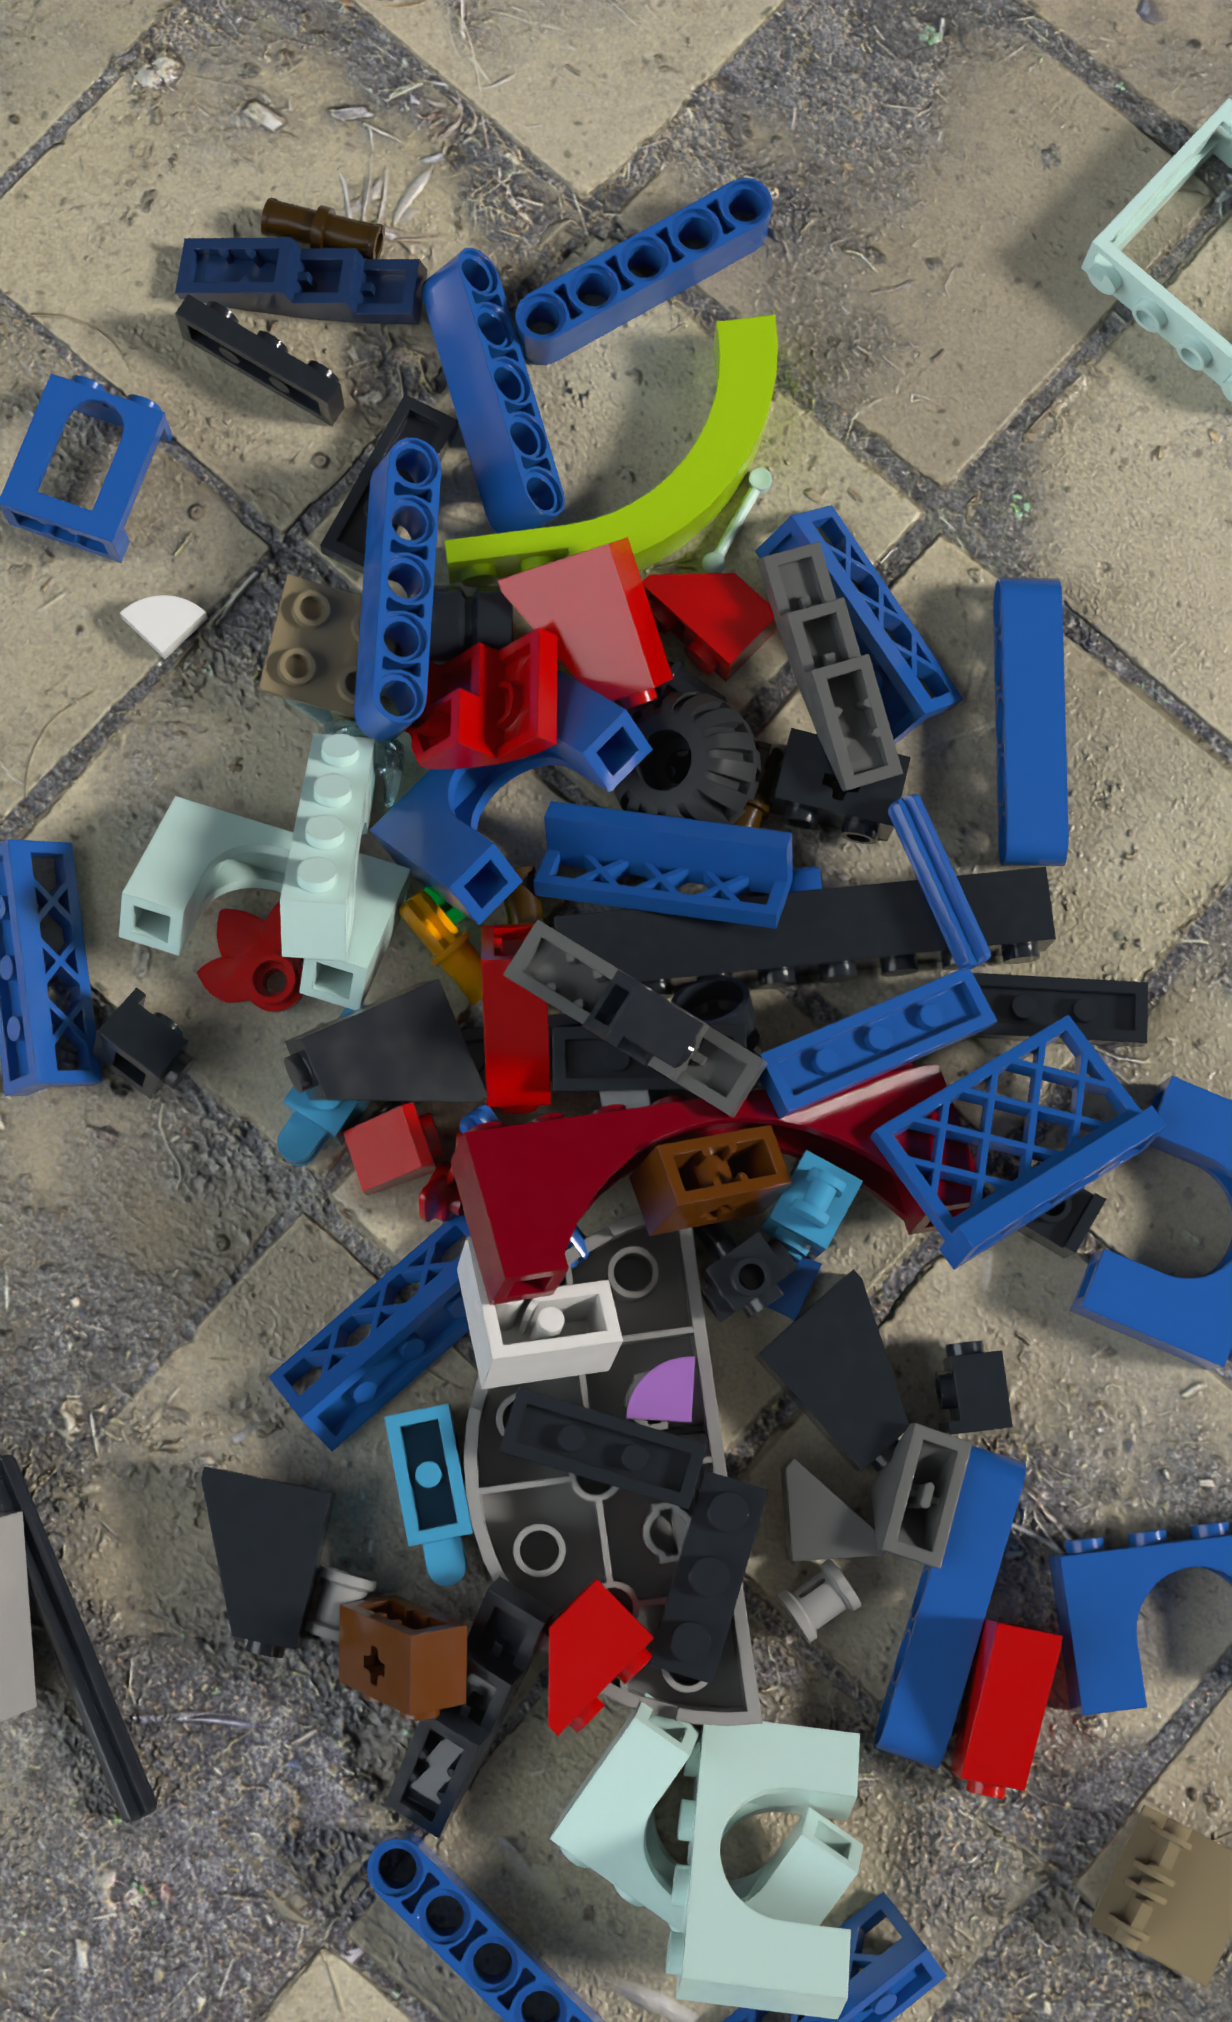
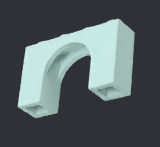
M175 796L122 892L119 937L179 956L201 912L218 896L245 888L282 891L293 832ZM359 853L354 921L347 961L304 958L299 993L352 1010H358L362 1007L401 918L399 908L406 899L411 872L410 868Z
M648 1693L644 1694L645 1697L653 1698ZM641 1702L637 1710H633L563 1810L550 1840L560 1846L562 1853L572 1863L582 1868H591L614 1884L616 1891L627 1902L638 1907L645 1906L668 1922L672 1931L681 1932L683 1907L672 1906L673 1879L675 1867L678 1863L666 1851L658 1836L654 1809L657 1802L691 1756L700 1730L690 1723L651 1714L653 1709ZM808 1807L768 1863L746 1877L727 1881L735 1894L757 1913L776 1920L820 1926L858 1874L863 1844Z
M762 1721L763 1724L736 1726L701 1725L691 1756L683 1766V1776L694 1777L692 1800H681L677 1840L689 1841L687 1865L676 1864L672 1889V1906L683 1907L681 1932L670 1931L666 1957V1974L678 1975L676 1999L838 2020L848 1999L851 1929L781 1921L757 1913L748 1907L729 1885L721 1864L720 1844L735 1825L751 1816L766 1812L803 1815L807 1808L810 1807L825 1818L848 1820L857 1798L860 1734Z

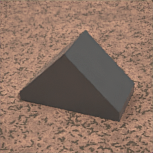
M910 1423L894 1448L891 1462L880 1470L870 1486L878 1550L935 1569H941L972 1442L917 1423Z
M788 1459L781 1468L787 1560L805 1561L884 1556L886 1552L877 1549L875 1530L797 1460Z

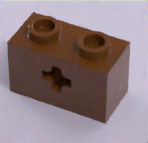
M771 1125L657 1145L629 1176L649 1236L762 1214L792 1184Z
M397 1595L340 1604L339 1682L363 1693L364 1699L369 1702L384 1703L399 1710L400 1716L408 1720H431L440 1715V1709L466 1704V1624Z

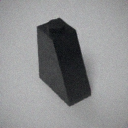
M439 979L417 983L284 1041L290 1056L284 1059L288 1076L299 1093L306 1091L309 1100L469 1103L478 1102L488 1097Z
M853 1269L762 1349L755 1358L855 1471H863L870 1464L878 1472L891 1462L894 1448L899 1442L898 1438L905 1433L909 1423L863 1279Z
M204 1466L201 1482L231 1635L248 1639L245 1649L247 1652L274 1658H284L286 1648L296 1650L303 1643L305 1634L303 1629L310 1612L336 1493Z

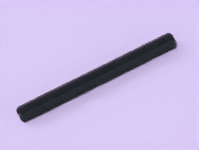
M9 1454L0 1456V1512L23 1511L29 1593L121 1818L126 1823L137 1821L151 1814L157 1808V1801L16 1458Z

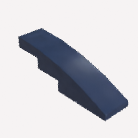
M292 237L184 238L175 294L181 299H185L189 294L202 303L215 301L228 308L289 317L353 323L419 325L423 303L421 289L423 282L427 278L428 270L420 259H364L356 248L301 249Z

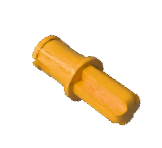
M416 892L399 908L400 916L433 954L429 960L433 966L439 964L459 986V989L468 998V1001L475 1005L483 999L481 955L468 940L471 934L467 929L460 932L427 892Z

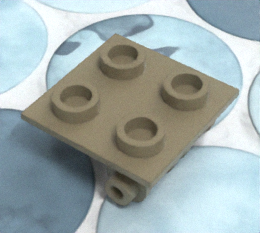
M287 574L258 691L331 711L330 719L342 725H354L362 596ZM384 638V643L388 650L394 654L397 642ZM380 696V702H381V704H382V702H383V697H384V696Z
M1143 1805L1088 1924L1113 1937L1112 1939L1136 1952L1139 1951L1207 1987L1232 1933V1851L1160 1812Z

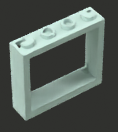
M1228 98L1092 241L1081 269L1087 273L1091 283L1100 292L1106 295H1113L1129 308L1134 319L1142 328L1151 333H1158L1175 347L1179 357L1187 366L1197 371L1202 370L1220 385L1225 397L1232 403V344L1121 252L1212 154L1216 155L1232 169V100Z

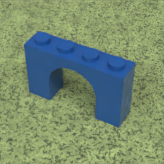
M557 669V745L540 753L501 764L460 769H430L369 831L396 864L410 868V875L473 922L480 925L522 882V879L496 845L477 832L480 816L493 795L516 776L531 769L549 765L570 768L610 793L652 751V748L626 709Z
M1171 1076L1158 1085L1150 1105L1154 1107L1167 1124V1127L1149 1146L1193 1164L1211 1175L1224 1190L1232 1210V1100ZM1232 1238L1222 1260L1210 1272L1199 1278L1187 1279L1169 1276L1107 1249L1095 1252L1091 1255L1070 1312L1204 1369L1224 1368L1227 1360L1232 1362Z
M1229 1521L1190 1525L1192 1537L1167 1540L1166 1529L1127 1533L1129 1545L1104 1548L1103 1537L1064 1541L1066 1553L1048 1555L1059 1634L1063 1636L1061 1648L1071 1711L1084 1716L1147 1708L1137 1641V1621L1144 1599L1161 1579L1175 1571L1189 1567H1202L1210 1570L1232 1586V1532L1230 1533Z

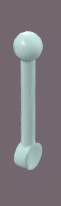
M756 468L750 473L748 479L749 489L714 552L706 554L702 560V567L706 573H721L726 565L724 556L759 494H764L770 489L772 475L767 469Z

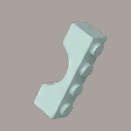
M313 733L280 896L282 957L347 961L354 921L356 874L361 835L368 834L375 797L374 739L353 737L347 734L328 735Z

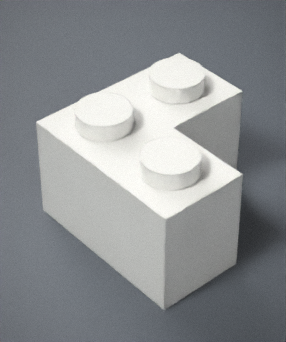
M471 1236L466 1238L457 1266V1273L482 1389L610 1370L623 1342L609 1280L559 1286L554 1294L550 1296L490 1305Z

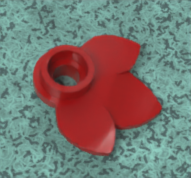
M280 901L271 910L266 921L246 911L229 908L221 909L218 914L216 936L222 957L211 960L197 971V975L206 990L223 1002L240 1003L251 1001L260 1009L272 1013L284 1012L297 1005L304 995L299 993L303 971L301 963L304 958L282 957ZM284 972L287 979L285 988L278 993H270L267 987L269 977L273 973Z
M461 1131L457 1133L456 1148L463 1136ZM443 1161L436 1168L428 1184L419 1193V1215L421 1220L427 1223L434 1218L447 1222L454 1214L458 1216L465 1214L452 1166L448 1161Z

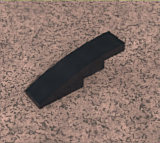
M501 1576L488 1588L467 1637L466 1704L440 1709V1715L437 1718L419 1721L385 1805L438 1839L442 1836L477 1773L516 1696L555 1613L553 1608Z

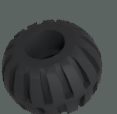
M677 692L666 696H659L645 703L641 711H635L631 718L651 746L652 751L614 788V793L621 808L624 811L733 825L746 812L743 808L747 801L753 800L759 783L755 781L756 772H761L760 753L756 750L757 740L750 726L738 711L725 701L701 692ZM691 762L689 771H686L687 765Z

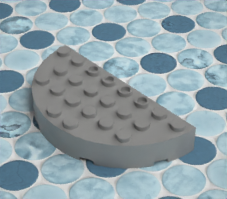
M638 1212L623 1217L584 1239L587 1253L591 1251V1254L574 1268H571V1264L577 1261L581 1255L575 1246L566 1250L565 1256L569 1269L559 1286L609 1280L623 1342L610 1370L488 1389L481 1388L478 1376L466 1423L464 1471L466 1497L472 1528L483 1561L493 1581L501 1576L553 1608L555 1613L550 1621L551 1623L596 1577L652 1634L654 1639L645 1647L651 1653L704 1470L726 1477L727 1470L692 1228L649 1236L642 1213ZM695 1356L691 1423L625 1419L630 1397L638 1383L649 1371L671 1359ZM518 1387L707 1444V1450L690 1508L679 1507L500 1452V1445ZM743 1583L713 1684L649 1665L647 1662L628 1683L624 1685L615 1677L601 1694L636 1710L641 1702L653 1709L651 1714L675 1719V1721L718 1726L763 1724ZM549 1626L539 1645L548 1655ZM648 1693L653 1698L645 1697L644 1694Z

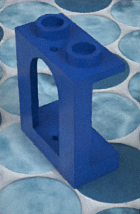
M51 373L0 496V508L8 523L26 531L122 563L130 543L124 527L158 442L162 440L170 443L173 436L165 412L162 411L158 404L143 396L130 394L125 399L107 393L102 385L87 377L73 375L71 380ZM74 411L124 427L121 441L93 510L38 492L65 424Z

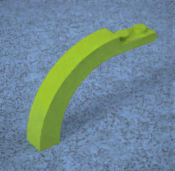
M775 314L716 322L713 341L716 394L708 420L698 440L685 459L653 490L623 508L588 521L444 540L449 583L462 582L466 587L488 586L495 583L498 577L511 576L626 537L629 539L639 571L660 562L685 546L705 529L728 504L743 482L758 452L767 425L777 374L778 338Z

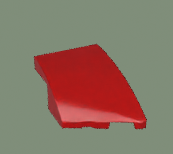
M538 627L499 651L479 642L442 666L429 661L427 699L424 711L405 730L411 736V748L418 765L426 769L482 767L522 759L557 745L558 636Z

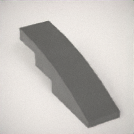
M820 541L768 555L757 560L772 613L796 682L842 791L903 774L869 654L863 656L860 654L845 598L836 599Z
M537 919L503 975L576 1021L584 1024L619 969ZM703 1022L696 1035L694 1050L683 1065L673 1068L653 1056L648 1065L734 1118L768 1063Z

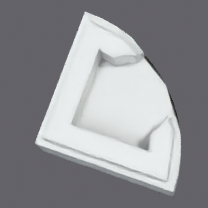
M158 595L140 599L120 612L122 619L164 659L171 655L208 619L206 612L198 605L186 599L169 595Z

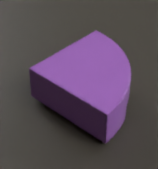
M695 1356L671 1359L649 1371L634 1389L628 1402L625 1419L691 1423Z

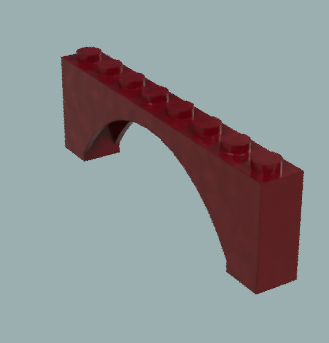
M912 1063L905 1064L779 1119L766 1090L762 1089L750 1091L734 1118L702 1098L686 1100L684 1096L674 1095L662 1098L651 1106L627 1109L623 1104H611L603 1106L588 1115L566 1118L563 1113H549L525 1124L504 1126L501 1122L492 1121L471 1128L468 1132H464L450 1162L489 1304L496 1305L553 1295L569 1269L565 1251L577 1223L597 1199L618 1181L633 1173L657 1145L771 1125L782 1154L800 1159L803 1153L808 1150L862 1180L860 1188L878 1199L900 1217L905 1223L908 1235L937 1230L871 1140L870 1136L875 1129L947 1087L939 1064L914 1067ZM952 1102L949 1106L947 1124L962 1127ZM937 1112L927 1117V1119L936 1121ZM907 1129L895 1137L908 1156L931 1161L934 1135ZM945 1138L941 1164L974 1172L975 1162L968 1144ZM923 1175L925 1180L928 1182V1176ZM939 1179L937 1196L952 1217H955L969 1208L972 1187ZM983 1190L982 1199L987 1197L985 1190Z

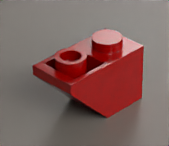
M736 573L649 574L642 581L658 631L665 635L671 631L687 646L684 651L699 670L708 675L714 671L725 682L775 633L777 625L770 604Z
M413 1102L401 1105L343 1132L362 1191L366 1196L434 1173L436 1167L433 1157L444 1154L431 1113L418 1116Z
M596 1577L549 1624L548 1727L557 1736L568 1725L576 1733L580 1732L604 1707L605 1703L598 1695L610 1682L617 1677L625 1685L653 1656L645 1648L654 1639L652 1634Z

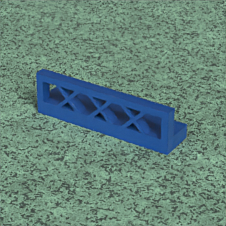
M830 505L791 515L755 550V553L761 559L768 555L820 541L836 599L845 598L861 656L866 654L870 656L894 743L901 741L927 718L949 711L963 700L962 696L834 507ZM816 528H822L833 546L824 541ZM851 579L860 584L866 595L858 591ZM885 629L893 633L899 644L891 640ZM917 677L926 682L935 698L931 699Z
M555 801L550 802L544 816L547 852L533 881L536 896L772 929L777 928L793 881L791 832ZM560 865L585 868L588 873L576 878L556 876ZM627 875L644 876L648 880L634 887L619 885L616 880ZM687 883L702 884L708 888L696 895L683 894L676 890V888ZM748 891L770 894L767 905L741 902L737 896Z
M7 839L0 843V1059L5 1096H28L48 1087L94 1086L102 1082L100 1061L92 1056L96 1027L73 845L69 842ZM31 858L54 860L57 884L50 893L34 878ZM46 914L63 931L64 944L57 953L41 938L39 923ZM54 974L70 988L71 1004L64 1013L48 996L47 983ZM62 1034L77 1048L80 1070L58 1071L54 1044Z
M960 969L759 1054L758 1056L768 1064L752 1090L763 1085L779 1119L984 1031L996 1023L997 1019L971 969L964 971Z
M454 1214L447 1222L443 1223L268 1376L299 1418L331 1451H334L470 1331L457 1273V1266L461 1255L454 1261L442 1262L444 1252L463 1235L466 1237L471 1236L465 1215L458 1216ZM420 1282L417 1293L406 1303L394 1305L399 1291L409 1283ZM372 1324L369 1335L357 1346L346 1347L350 1334L361 1325ZM323 1366L320 1378L300 1395L293 1387V1384L313 1367Z
M883 1891L839 1927L851 1929L848 1999L838 2020L792 2014L790 2022H891L947 1975ZM887 1917L902 1938L881 1955L862 1954L865 1934ZM739 2007L722 2022H762V2018L770 2011Z

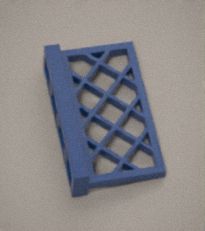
M1067 1015L875 1129L870 1138L945 1240L939 1250L955 1270L1144 1151L1167 1127V1124L1153 1106L1141 1111L1071 1017ZM1061 1038L1076 1058L1075 1073L1044 1066L1046 1046ZM1033 1054L1032 1062L1024 1061V1059ZM1007 1071L1030 1077L1028 1101L1025 1102L997 1095L998 1075ZM1042 1080L1073 1088L1070 1113L1039 1105ZM986 1083L985 1091L976 1089L977 1087ZM1084 1091L1105 1096L1119 1115L1108 1122L1082 1116ZM960 1100L983 1106L980 1130L975 1131L947 1124L950 1104ZM994 1109L1025 1117L1022 1142L991 1135ZM937 1112L936 1121L927 1119V1117ZM1037 1120L1068 1127L1066 1148L1059 1152L1035 1146L1034 1139ZM907 1129L934 1135L931 1161L908 1156L895 1137ZM1080 1131L1089 1133L1086 1136L1079 1139ZM945 1138L977 1146L974 1172L941 1164ZM988 1149L1019 1156L1018 1178L1013 1181H1007L985 1175ZM1032 1160L1042 1162L1031 1169ZM923 1175L928 1176V1182L925 1180ZM939 1179L971 1186L969 1208L952 1217L937 1196ZM983 1190L994 1192L982 1199Z

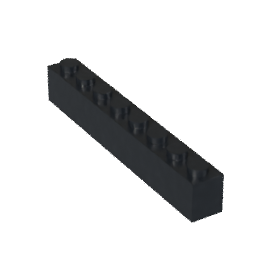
M1046 867L957 876L991 951L990 957L1002 956L1004 964H1021L1040 959L1039 952L1045 951L1056 940ZM918 880L788 893L776 929L637 909L553 917L554 930L643 983L666 999L673 997V989H681L693 981L715 976L732 977L742 982L758 981L760 989H779L795 985V977L820 975V982L838 983L857 978L858 970L881 968L882 976L896 977L918 972V964L941 962L943 970H960L957 968ZM770 895L738 899L741 902L767 905Z

